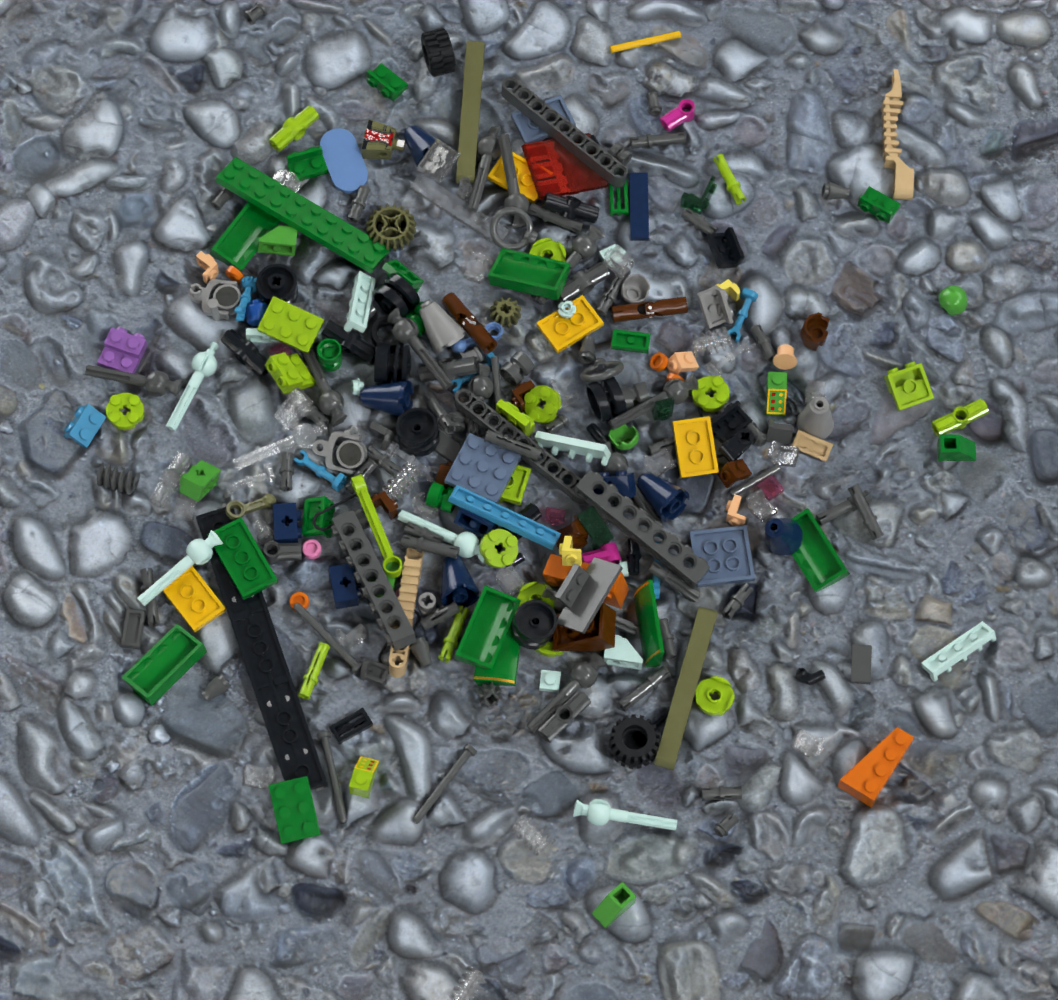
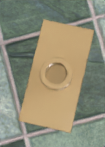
M798 429L791 448L826 462L834 444Z

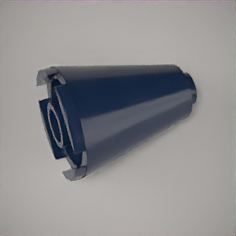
M417 125L409 126L404 132V139L417 169L424 174H428L418 168V166L438 139Z
M405 380L367 386L360 391L359 400L363 406L400 417L402 413L413 407V401L410 400V394H414L411 381Z
M650 472L639 476L637 487L662 521L667 522V519L674 520L682 513L686 507L684 503L686 498L689 500V493L685 489Z
M773 518L766 523L765 542L769 550L776 555H791L802 545L803 532L796 521L790 518Z
M446 556L442 563V604L447 606L455 601L458 606L463 605L464 608L475 604L479 599V589L462 558L458 556L457 559Z

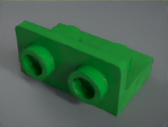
M382 63L373 71L368 70L366 72L367 83L371 87L377 88L385 98H389L392 101L396 100L408 88V84Z
M321 146L310 147L305 151L293 152L286 156L287 166L293 183L329 173Z
M869 186L864 195L859 197L857 206L864 212L873 214L878 220L890 223L901 204Z
M397 259L385 262L382 267L387 272V276L395 273L403 277L416 292L419 291L424 282Z
M326 496L305 499L303 536L324 535L326 538L332 537L331 528L326 531H319L313 525L315 514L334 505ZM335 508L316 517V525L320 528H325L333 524L332 518Z

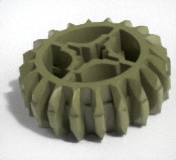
M387 203L386 208L379 206V211L374 209L373 215H369V221L366 222V232L370 239L374 238V244L379 241L380 245H386V250L393 248L396 252L397 247L403 250L404 244L409 246L410 240L414 239L413 234L416 233L414 216L409 213L408 209L404 210L402 205L396 208L395 203L393 207H389ZM379 223L382 224L380 232L376 229ZM402 223L406 226L404 232L400 228Z

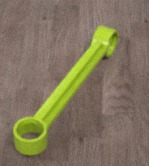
M359 474L351 477L355 494L359 498L384 559L383 570L386 576L396 578L402 573V561L399 557L394 556L369 495L363 475ZM390 562H396L400 567L392 572L386 569V565Z

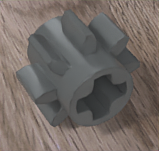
M493 682L482 684L481 690L477 691L480 696V703L483 704L485 702L487 708L489 706H497L499 699H503L500 693V686L495 687Z

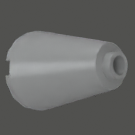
M429 299L420 305L419 313L435 354L443 351V347L452 346L466 335L465 330L435 300L431 302Z
M823 397L813 398L799 413L796 423L797 429L823 440L826 439L834 428V419L828 401Z

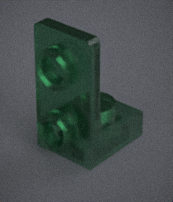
M711 177L702 198H698L695 194L684 192L681 197L680 207L685 209L689 207L693 212L701 214L702 210L707 209L710 199L708 198L710 194H714L716 190V177Z
M673 397L655 402L654 409L651 410L654 421H664L672 417Z
M593 506L577 515V518L593 540L591 544L593 550L600 549L601 546L612 541L614 536Z

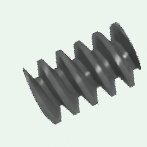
M102 463L97 473V485L102 486L104 484L105 488L111 487L115 491L118 489L121 493L126 490V494L131 495L138 486L140 473L137 472L135 477H133V471L131 470L126 475L125 468L119 473L118 466L111 470V464L104 468V463Z

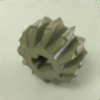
M501 297L500 302L495 300L494 306L490 307V318L502 327L507 325L510 329L511 324L517 325L518 320L521 319V307L517 306L518 302L516 300L511 302L510 297L507 300Z

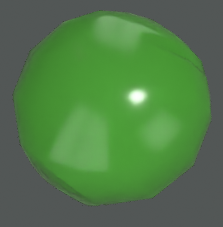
M950 285L944 288L939 294L941 308H944L949 315H959L964 312L968 306L966 292L959 286Z
M626 424L615 430L611 428L608 434L612 445L616 449L624 451L632 449L638 443L640 436L633 425L628 427Z

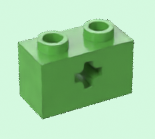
M200 460L196 465L191 466L187 474L184 473L181 476L179 492L199 502L217 485L221 470Z

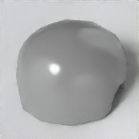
M632 274L624 280L621 295L630 304L644 302L648 297L650 284L644 276Z

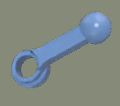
M490 322L485 326L488 332L490 330L498 332V335L492 336L496 341L502 337L503 327L499 323ZM469 337L464 340L460 339L451 348L454 353L459 354L466 349L477 346V344Z

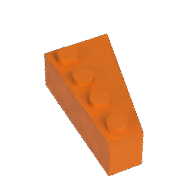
M550 554L542 574L549 585L561 587L572 566H563L562 556ZM582 562L581 567L586 571L590 564ZM622 572L603 602L619 609L622 608L629 591Z
M899 727L895 728L839 780L837 787L872 808L912 745L914 737Z

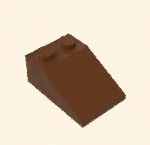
M602 603L584 634L557 624L553 633L552 650L600 651L614 648L616 611Z

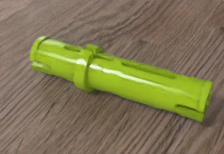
M717 155V158L714 157L713 161L727 185V191L733 196L736 205H740L743 203L742 200L744 202L747 200L740 188L741 184L734 177L724 155Z
M458 606L460 612L455 614L448 635L443 640V648L438 656V659L441 661L445 657L446 663L450 662L454 648L458 646V638L470 611L466 607L462 610L463 606Z
M318 643L308 672L303 676L304 681L298 693V696L302 699H310L313 688L319 681V673L330 650V646L326 643Z

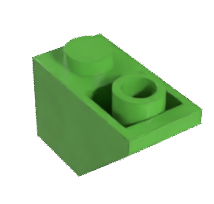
M622 882L603 899L592 912V915L606 929L635 904L636 895Z

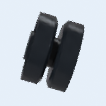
M271 264L259 272L256 279L258 299L261 302L269 305L272 297L275 296L292 305L296 303L298 285L297 277L292 269L282 264Z
M391 273L384 280V285L380 284L372 292L374 300L387 315L395 308H399L400 316L405 318L409 314V310L414 309L420 303V298L415 289L408 281L395 273Z
M615 377L602 380L601 384L599 382L586 384L589 403L600 423L611 419L612 414L617 417L627 412L624 395Z
M415 407L406 410L398 418L396 431L400 447L406 454L422 457L435 451L440 441V433L436 416L431 411Z
M541 600L524 602L518 608L511 623L513 639L526 649L536 650L544 647L549 643L557 627V615L548 603Z

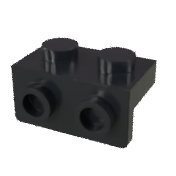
M728 227L724 233H709L705 237L718 269L736 268L745 258L733 227Z
M738 400L735 403L728 404L721 414H715L711 418L713 435L722 444L753 422L740 408L741 403Z

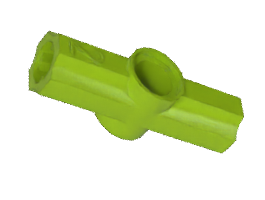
M308 105L295 117H289L283 123L282 128L269 139V143L276 151H282L293 140L301 139L306 129L319 119V114L312 106Z
M980 398L964 407H956L953 412L932 421L931 426L935 435L939 437L940 434H948L956 429L965 428L968 423L987 415L989 410L985 401ZM956 416H961V417H963L964 419H963V420H959V419H957Z

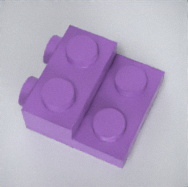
M111 327L97 364L108 369L135 373L147 348L145 337L139 333L129 334L122 327H117V329Z

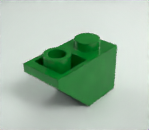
M940 434L937 442L938 461H976L975 442L961 435Z

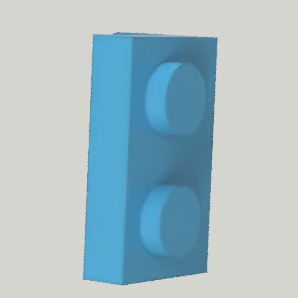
M90 404L82 407L79 406L74 412L75 418L73 421H70L64 428L66 432L63 437L65 439L71 438L83 448L89 446L106 419L105 415Z

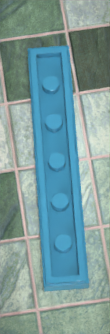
M456 485L448 500L450 503L551 550L554 549L561 533L459 485Z

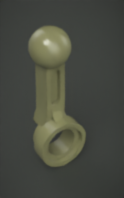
M265 494L261 499L247 504L233 500L227 504L225 512L230 519L236 520L263 508H273V504H276V498L272 494ZM236 508L240 511V514L234 515L230 512V509Z

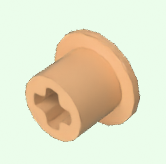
M788 344L780 345L777 349V354L773 357V364L783 370L794 368L797 364L794 348Z

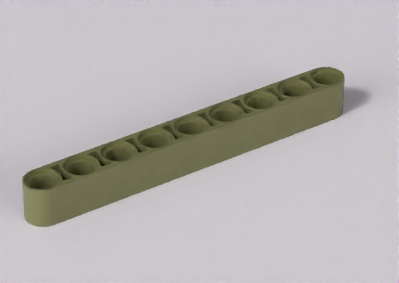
M467 41L456 172V183L474 184L485 51L484 41Z
M701 606L698 608L656 755L655 766L674 770L718 611Z

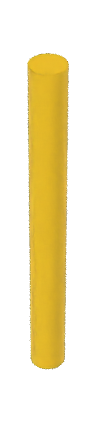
M680 31L617 44L610 46L611 53L673 40L681 38Z

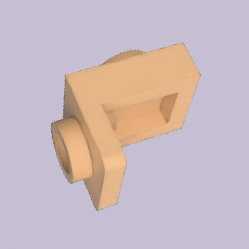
M200 251L196 255L197 265L205 270L202 274L203 281L208 284L211 279H215L218 276V263L215 262L210 254H204Z
M692 351L675 352L668 359L667 368L669 373L679 375L681 372L696 371L699 366Z
M734 494L733 500H728L725 509L728 511L726 522H729L732 526H743L746 523V517L737 514L742 497Z

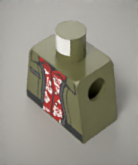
M368 119L361 155L363 159H391L393 150L404 151L406 141L396 139L395 128Z

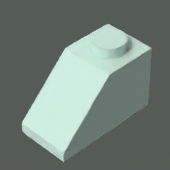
M615 635V647L605 649L603 659L607 665L642 670L643 659L626 638Z

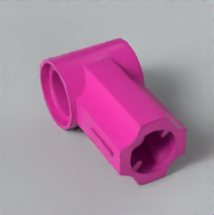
M684 99L679 103V106L662 116L660 122L664 129L670 132L683 122L691 121L695 113L694 102Z
M607 543L601 546L600 549L582 554V562L589 564L594 557L615 564H619V560H621L616 543Z

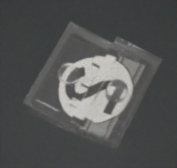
M436 138L416 169L440 184L461 153Z

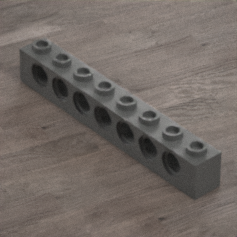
M589 470L575 486V494L666 568L670 569L671 572L692 589L708 573L710 566H708V562L704 558L697 557L688 545L681 544L673 533L665 531L661 523L656 520L653 521L648 517V513L642 508L638 509L633 505V501L629 497H623L618 489L612 484H607L598 472ZM596 488L601 489L603 494L597 495L593 490ZM613 500L617 502L618 506L612 507L608 502ZM630 513L633 518L626 519L623 514ZM645 525L648 530L641 531L638 526ZM660 537L663 542L656 543L653 538ZM674 549L678 555H670L668 550ZM689 561L693 567L687 568L683 562Z
M354 510L333 517L332 533L334 537L338 536L340 540L338 542L342 553L346 552V561L349 567H353L355 570L353 574L356 582H361L363 586L361 591L364 598H369L371 602L369 603L372 614L377 615V624L380 630L384 629L386 633L384 637L388 646L392 645L394 651L416 643L415 632ZM386 610H391L389 613H384Z

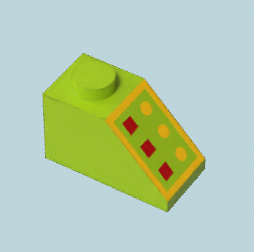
M360 756L349 783L350 794L369 799L380 761Z

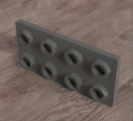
M596 557L593 558L586 571L580 565L574 564L555 595V598L565 606L557 619V624L584 634L623 568L618 564Z

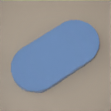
M340 128L326 132L321 138L320 146L322 147L323 157L334 187L346 194L357 193L359 186H365L368 181V171L354 135Z

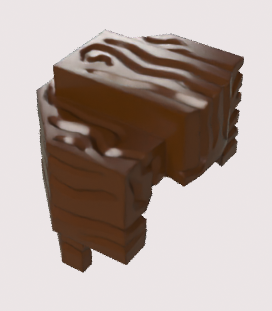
M818 312L809 315L800 333L804 346L814 351L817 350L819 345H824L828 335L826 329L830 319L822 316V313Z
M577 515L574 516L575 520L570 525L557 530V532L561 533L556 543L557 547H559L560 543H563L564 536H572L573 549H581L588 544V532Z

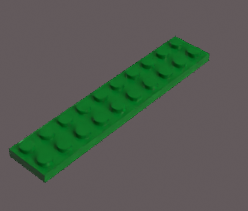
M237 157L216 176V183L370 274L390 253L391 248L386 250L385 244L380 245L379 241L374 244V238L370 239L368 234Z

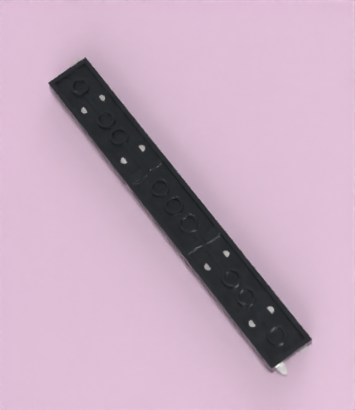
M225 503L222 504L220 509L196 516L203 540L208 538L207 534L211 530L214 531L234 521L226 515L227 505ZM234 508L230 509V512L236 515ZM212 548L213 555L210 563L283 780L308 776L311 790H323L325 787H328V783L263 593L261 591L243 600L216 551Z

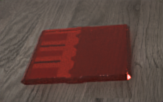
M585 133L589 138H591L590 133ZM554 138L521 146L539 199H543L547 192L564 196L609 186L604 178Z

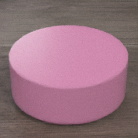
M314 539L305 541L302 545L303 555L310 560L318 558L322 552L321 544Z

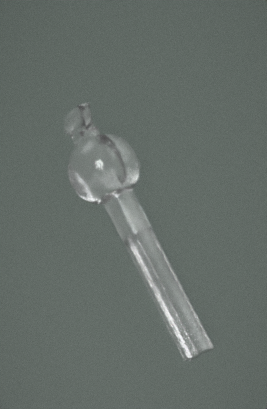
M322 418L314 426L308 423H300L294 427L292 435L233 460L236 470H239L296 445L302 449L310 448L317 440V436H329L327 427Z

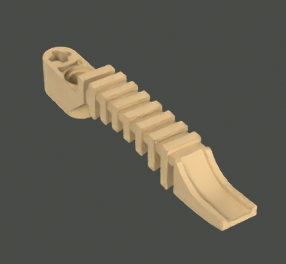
M893 69V76L891 77L892 89L885 94L881 108L884 168L894 170L893 199L912 200L914 168H909L900 159L899 155L902 153V149L896 148L899 145V141L895 140L897 137V132H894L897 129L895 123L898 121V114L901 113L903 101H900L902 90L898 69Z
M407 548L398 600L413 627L414 609L421 578L424 551L417 552L415 549ZM391 645L389 655V673L391 676L400 678L405 675L410 645L394 651Z

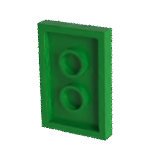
M308 776L268 785L281 844L321 835Z

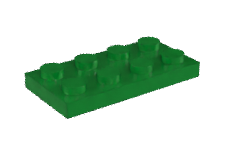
M242 517L213 531L223 542V544L213 548L243 600L278 583V579Z

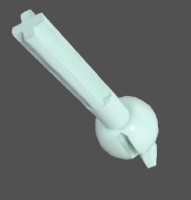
M210 342V348L206 352H199L192 358L191 367L194 373L166 424V427L170 430H177L203 378L213 375L218 365L214 355L215 350L219 348L217 343Z
M403 509L398 514L397 520L406 524L411 522L421 528L426 527L430 532L443 536V541L460 547V557L470 558L477 555L482 563L485 562L479 551V539L473 533L462 532L458 535Z
M211 530L206 540L198 538L191 541L186 548L187 555L137 598L143 606L147 605L194 564L204 565L208 563L213 555L212 548L223 544L218 535Z
M601 798L591 800L588 805L583 804L579 800H576L574 804L573 817L584 815L588 822L595 826H603L609 820L675 831L677 827V820L613 809L610 803Z

